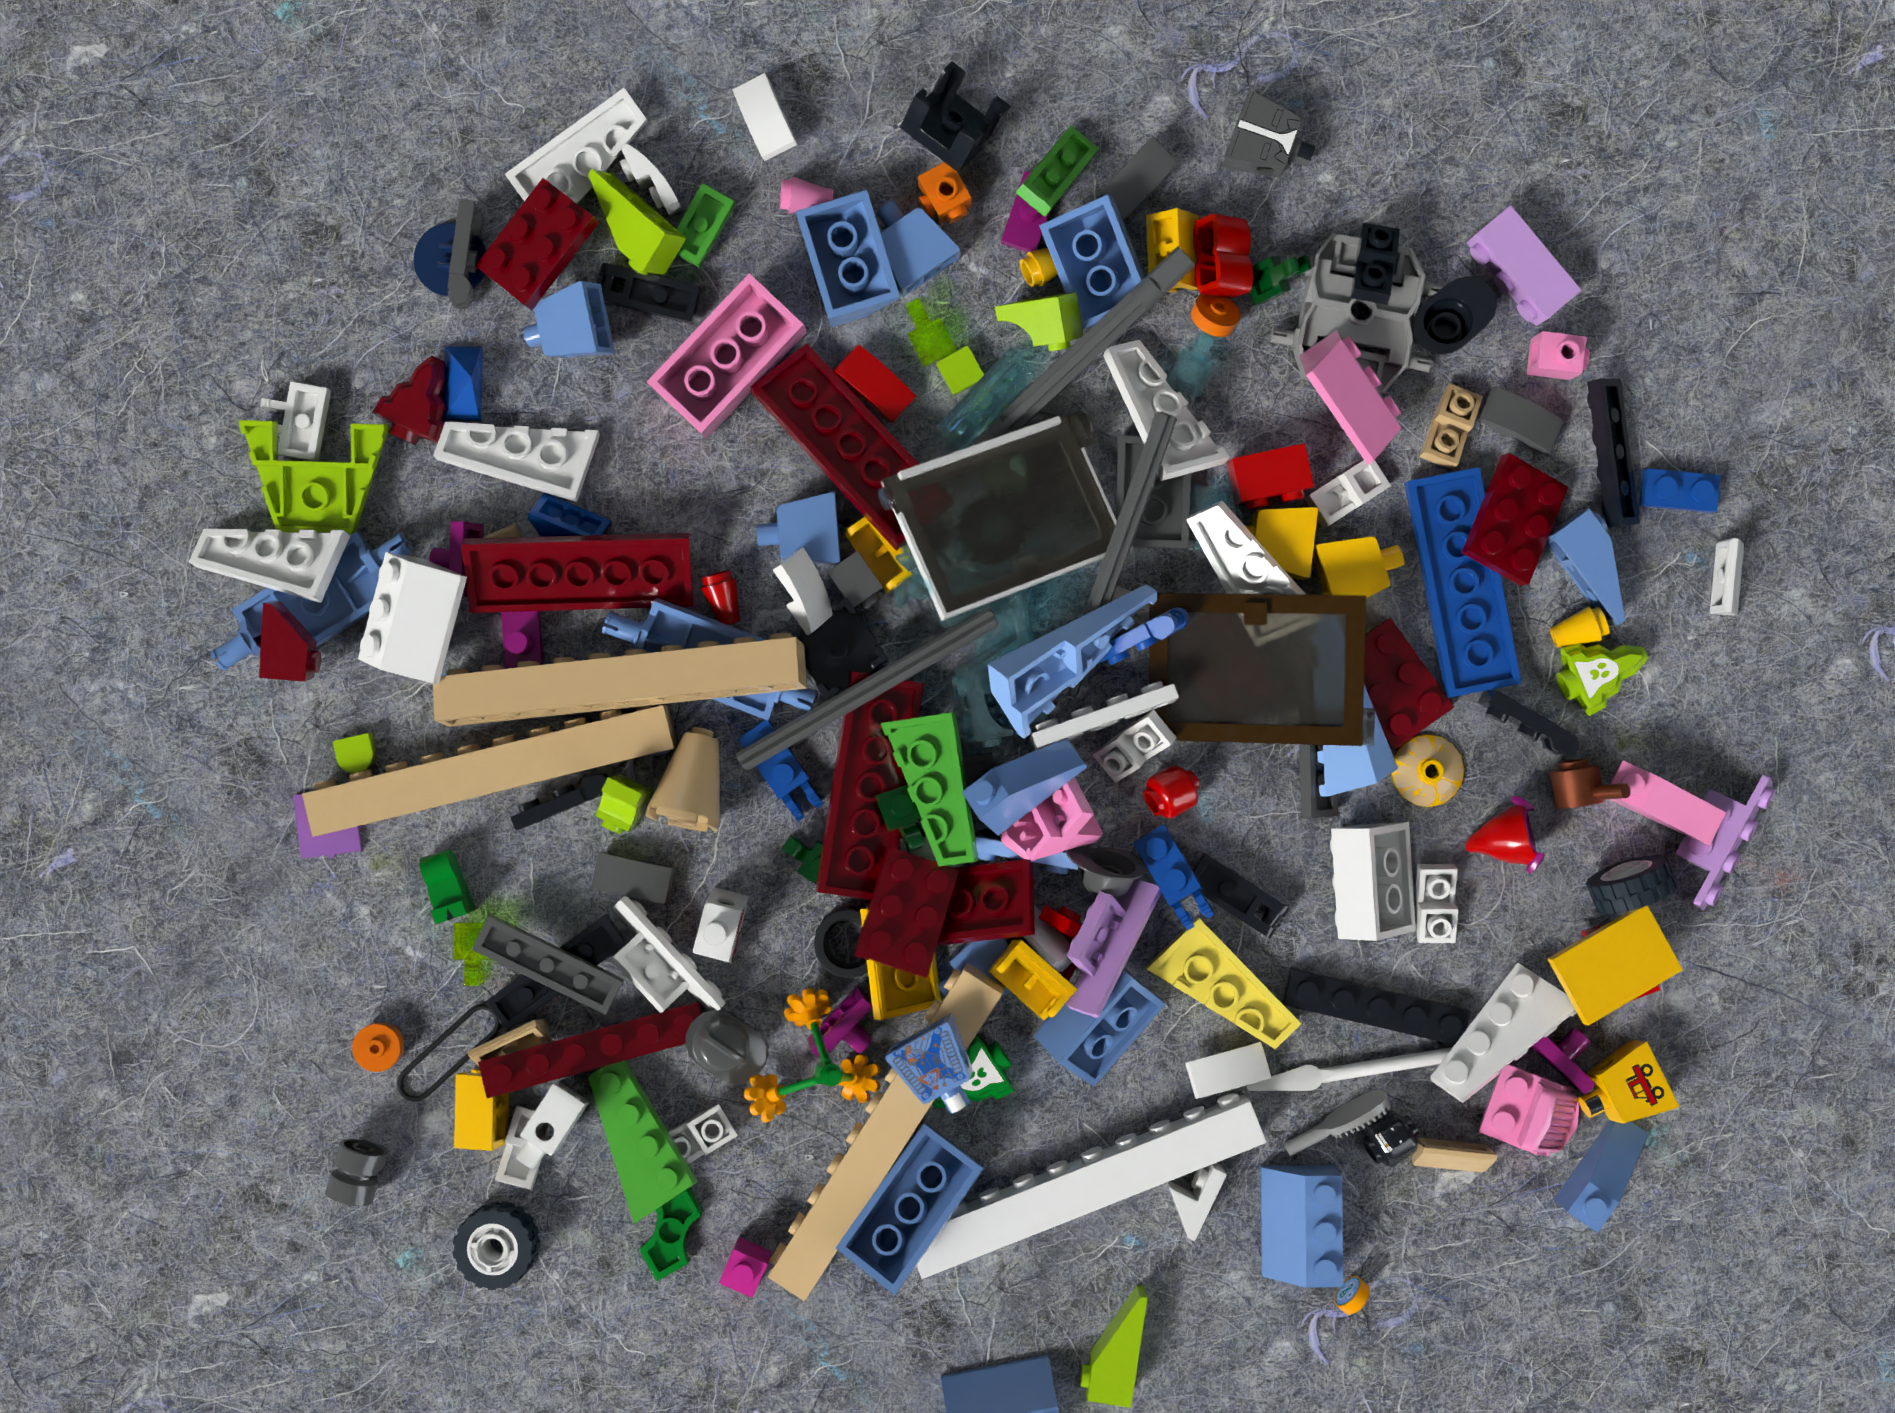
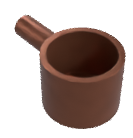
M1587 758L1558 762L1559 769L1550 771L1555 808L1583 807L1603 803L1605 799H1623L1630 796V787L1627 783L1602 785L1600 765L1589 764V759Z

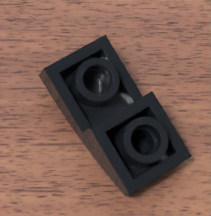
M1363 223L1354 267L1351 299L1388 304L1392 290L1393 268L1398 256L1399 228Z

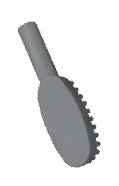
M1378 1089L1350 1100L1330 1113L1322 1124L1285 1142L1284 1146L1290 1156H1293L1329 1135L1338 1138L1339 1135L1340 1138H1343L1342 1133L1348 1136L1349 1130L1354 1134V1128L1357 1131H1360V1125L1365 1128V1122L1371 1125L1370 1119L1376 1122L1375 1116L1382 1118L1380 1113L1383 1112L1386 1115L1387 1111L1390 1110L1387 1093L1384 1090Z

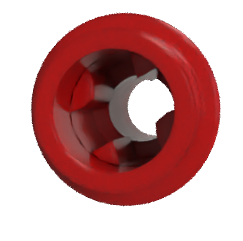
M724 570L702 577L704 586L701 589L716 619L726 625L740 621L736 577L732 578L731 571Z

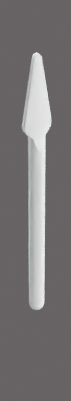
M1453 1047L1320 1069L1313 1065H1304L1271 1076L1272 1078L1246 1086V1089L1248 1091H1313L1321 1083L1441 1064Z

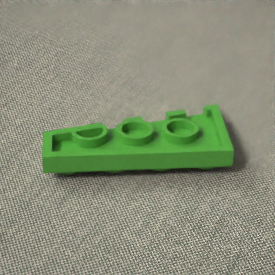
M956 712L880 723L885 736L888 735L892 744L894 758L898 767H901L909 786L907 790L912 802L916 803L922 818L921 824L939 867L978 861L971 807L962 793L967 789V781Z
M622 1061L603 1066L588 1076L632 1220L635 1224L698 1181L627 1062Z

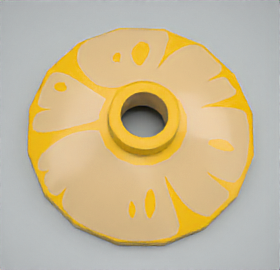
M1425 734L1412 737L1401 745L1394 755L1398 769L1391 773L1393 785L1404 799L1414 805L1425 807L1441 805L1455 796L1462 785L1464 775L1462 757L1452 743L1440 736ZM1430 764H1433L1437 770L1436 775L1432 778L1427 777L1425 773L1426 767Z

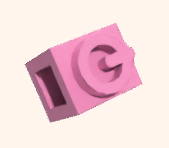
M1546 331L1540 332L1532 337L1530 341L1526 375L1571 380L1581 375L1587 368L1590 356L1589 349L1586 348L1587 337Z

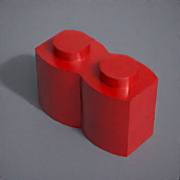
M1215 213L1196 220L1193 229V245L1198 257L1195 267V280L1199 293L1234 298L1249 293L1253 283V268L1248 256L1251 234L1247 220Z

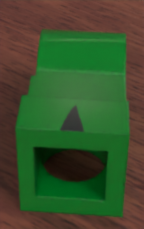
M451 849L436 852L419 859L420 871L427 885L426 889L433 908L430 911L435 924L466 915L476 910L459 862Z

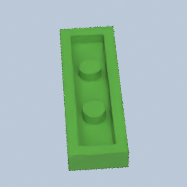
M1070 125L1022 183L1016 194L1045 217L1099 148Z

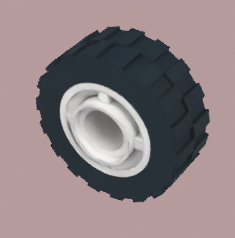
M1647 855L1616 863L1596 872L1586 882L1595 909L1600 914L1624 913L1640 909L1665 899L1678 888L1668 858L1664 855Z
M492 1202L487 1206L485 1204L479 1207L457 1229L458 1234L453 1240V1258L456 1259L457 1269L464 1274V1278L468 1282L471 1281L476 1287H485L488 1290L505 1289L512 1283H517L531 1269L532 1264L538 1258V1248L541 1246V1239L538 1237L540 1233L538 1226H535L533 1217L524 1212L525 1209L520 1206L516 1207L511 1202ZM491 1239H497L501 1242L503 1252L493 1249Z

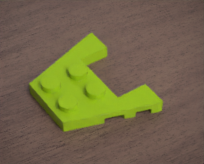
M239 420L240 431L242 434H245L250 448L248 453L252 464L258 470L263 484L261 489L276 530L290 533H299L300 530H315L317 533H331V530H344L349 535L357 531L388 433V424L350 423L351 462L279 460L277 454V421Z

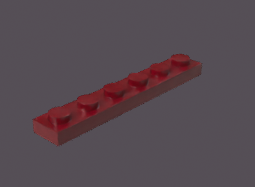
M698 1002L479 1061L478 1064L486 1098L686 1044V1033L690 1024L701 1015Z

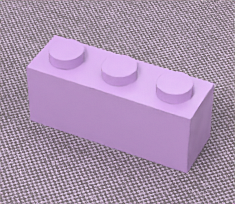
M1511 205L1466 242L1470 247V253L1474 260L1489 269L1494 275L1495 285L1503 293H1509L1518 304L1517 310L1519 314L1528 322H1533L1535 326L1547 320L1582 291Z

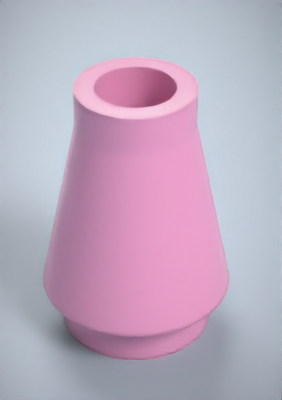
M793 176L791 180L782 179L779 209L788 210V214H793L798 210L833 200L834 190Z

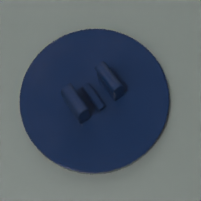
M444 223L432 227L422 235L414 251V268L420 281L430 291L447 297V291H449L447 286L456 223ZM475 236L473 250L478 251V261L485 254L486 248L479 236ZM478 268L476 273L470 272L469 282L473 289L481 283L485 276V273Z

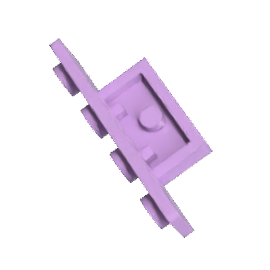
M1762 775L1746 805L1711 789L1704 801L1726 812L1710 846L1685 835L1675 853L1678 857L1709 871L1693 902L1696 908L1704 911L1708 904L1714 906L1723 889V886L1719 885L1724 873L1731 874L1735 869L1741 856L1736 851L1742 840L1749 841L1758 825L1754 818L1760 807L1763 809L1768 808L1775 795L1776 790L1771 788L1773 782L1770 776Z
M1135 879L1130 890L1125 895L1120 896L1118 902L1111 894L1099 891L1094 903L1087 911L1086 919L1077 936L1073 938L1070 950L1066 955L1082 972L1074 986L1078 990L1066 1002L1070 1009L1095 1018L1100 1016L1162 893L1159 886Z

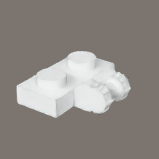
M290 381L287 402L261 399L260 407L265 410L285 412L283 425L277 424L278 434L281 435L278 455L307 461H319L331 396L330 389Z

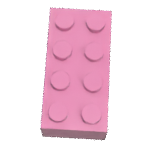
M749 273L651 376L647 383L707 440L751 393L750 386L774 369L807 332L804 324Z

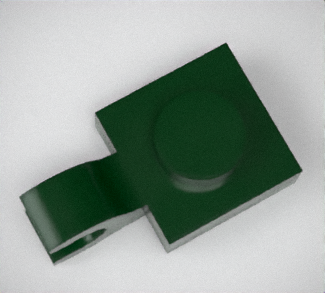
M1279 255L1270 256L1253 265V283L1250 293L1254 305L1264 304L1290 291L1288 279L1312 269L1308 256L1304 255L1298 259L1292 257L1281 262Z
M907 784L877 795L876 800L888 832L899 829L907 853L922 848L925 843L915 823L921 821L922 818L916 803L912 802L907 790L909 788Z
M790 835L782 850L803 862L797 872L816 885L823 843L818 840L811 849Z

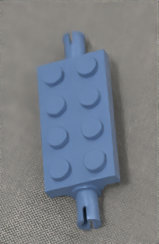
M360 532L350 535L321 603L270 588L264 589L232 609L240 625V630L237 631L238 636L219 648L212 650V658L216 659L218 657L220 660L215 663L220 669L226 671L230 666L250 654L254 656L257 654L260 657L263 603L272 600L281 601L317 641L316 647L369 615L385 552L407 556L413 553L411 545L407 546V539L401 533H398L395 537L373 550Z
M659 598L653 601L646 621L642 620L639 623L610 611L604 622L607 626L604 625L602 628L603 634H609L632 643V648L643 649L647 653L661 652L660 648L668 645L683 646V649L697 648V643L704 641L719 642V645L733 644V640L740 637H753L756 641L765 640ZM807 688L715 698L713 700L769 721L775 705L779 701L803 709L806 712L810 711L814 706L818 691Z

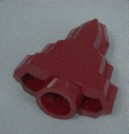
M431 355L415 368L409 381L398 383L390 396H381L372 412L391 423L388 433L414 445L417 444L420 437L438 443L445 424L442 418L446 405L441 398V393L446 384L445 362Z

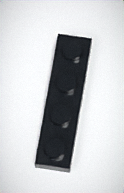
M1600 378L1588 381L1589 393L1587 395V404L1592 415V441L1596 446L1598 460L1597 477L1601 483L1602 514L1606 520L1607 527L1640 524L1621 379Z
M605 914L560 948L597 966L628 942L610 917ZM522 974L485 1001V1003L507 1032L560 992Z

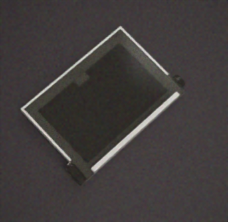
M1076 411L1061 417H1053L899 471L898 474L884 478L881 481L883 488L878 490L880 503L885 510L893 509L941 621L1104 559L1117 520L1084 449L1093 444L1094 430L1090 419L1083 411Z

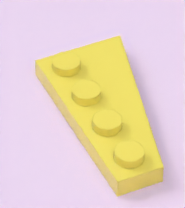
M1196 917L1193 921L1195 927L1188 931L1185 928L1145 967L1151 973L1164 979L1180 991L1193 997L1274 1049L1301 1025L1299 1020L1199 917Z

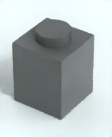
M858 551L827 571L843 596L849 599L855 609L861 606L863 611H865L882 599L878 593L884 590V588Z

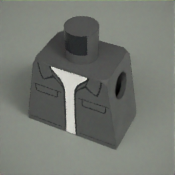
M1250 90L1243 103L1221 167L1271 177H1280L1288 160L1308 166L1316 145L1296 138L1302 122L1298 115L1261 94Z

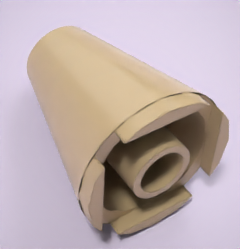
M693 727L691 732L683 733L647 806L646 817L658 821V816L662 815L668 817L667 825L707 832L708 827H710L714 832L718 831L720 824L719 740L713 738L714 732Z

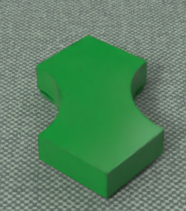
M691 1187L656 1210L657 1224L654 1234L639 1248V1252L656 1282L684 1267L690 1261L685 1244L687 1230L704 1212Z

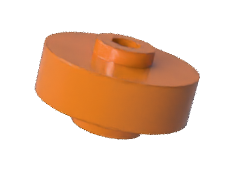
M1207 294L1198 296L1190 312L1194 324L1199 329L1216 337L1231 335L1241 317L1238 307L1230 299Z
M371 1023L356 1034L352 1044L353 1056L356 1062L365 1070L371 1072L385 1071L395 1065L402 1057L404 1052L403 1036L390 1023Z

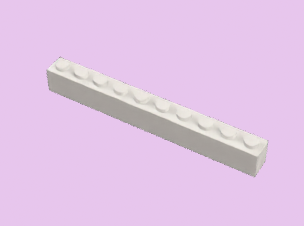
M1238 1093L1225 1095L1217 1100L1218 1104L1207 1109H1204L1203 1106L1192 1108L1183 1114L1184 1118L1172 1123H1170V1120L1159 1121L1149 1127V1132L1136 1136L1135 1133L1124 1135L1115 1140L1116 1145L1103 1150L1101 1147L1091 1148L1081 1154V1159L1070 1163L1067 1160L1058 1161L1047 1167L1048 1172L1035 1177L1033 1174H1026L1015 1179L1010 1187L999 1190L998 1187L990 1188L980 1193L977 1200L965 1204V1201H961L917 1264L921 1279L1267 1143L1250 1100L1245 1094L1240 1096Z

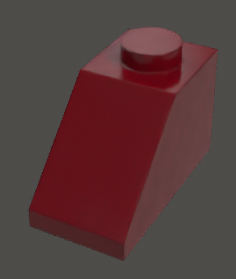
M272 600L263 603L259 678L306 682L314 678L315 673L319 672L321 652L316 651L317 641L281 601Z

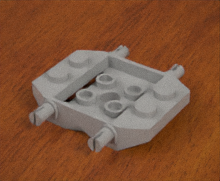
M1332 233L1318 252L1308 258L1312 269L1303 273L1304 276H1307L1298 327L1294 331L1272 327L1269 342L1289 345L1293 348L1301 378L1306 381L1310 380L1305 374L1299 355L1317 344L1318 337L1326 338L1336 330L1343 339L1350 336L1355 344L1389 350L1388 356L1360 351L1362 355L1356 358L1363 369L1369 365L1382 383L1377 387L1381 395L1403 370L1413 369L1428 373L1431 368L1429 364L1432 363V357L1411 354L1413 341L1412 323L1421 297L1431 298L1445 285L1425 282V273L1413 249L1398 245V256L1393 268L1392 290L1388 304L1351 299L1359 238ZM1286 255L1285 260L1294 256ZM1355 302L1365 303L1369 308L1368 319L1361 321L1355 319L1351 313L1352 304Z

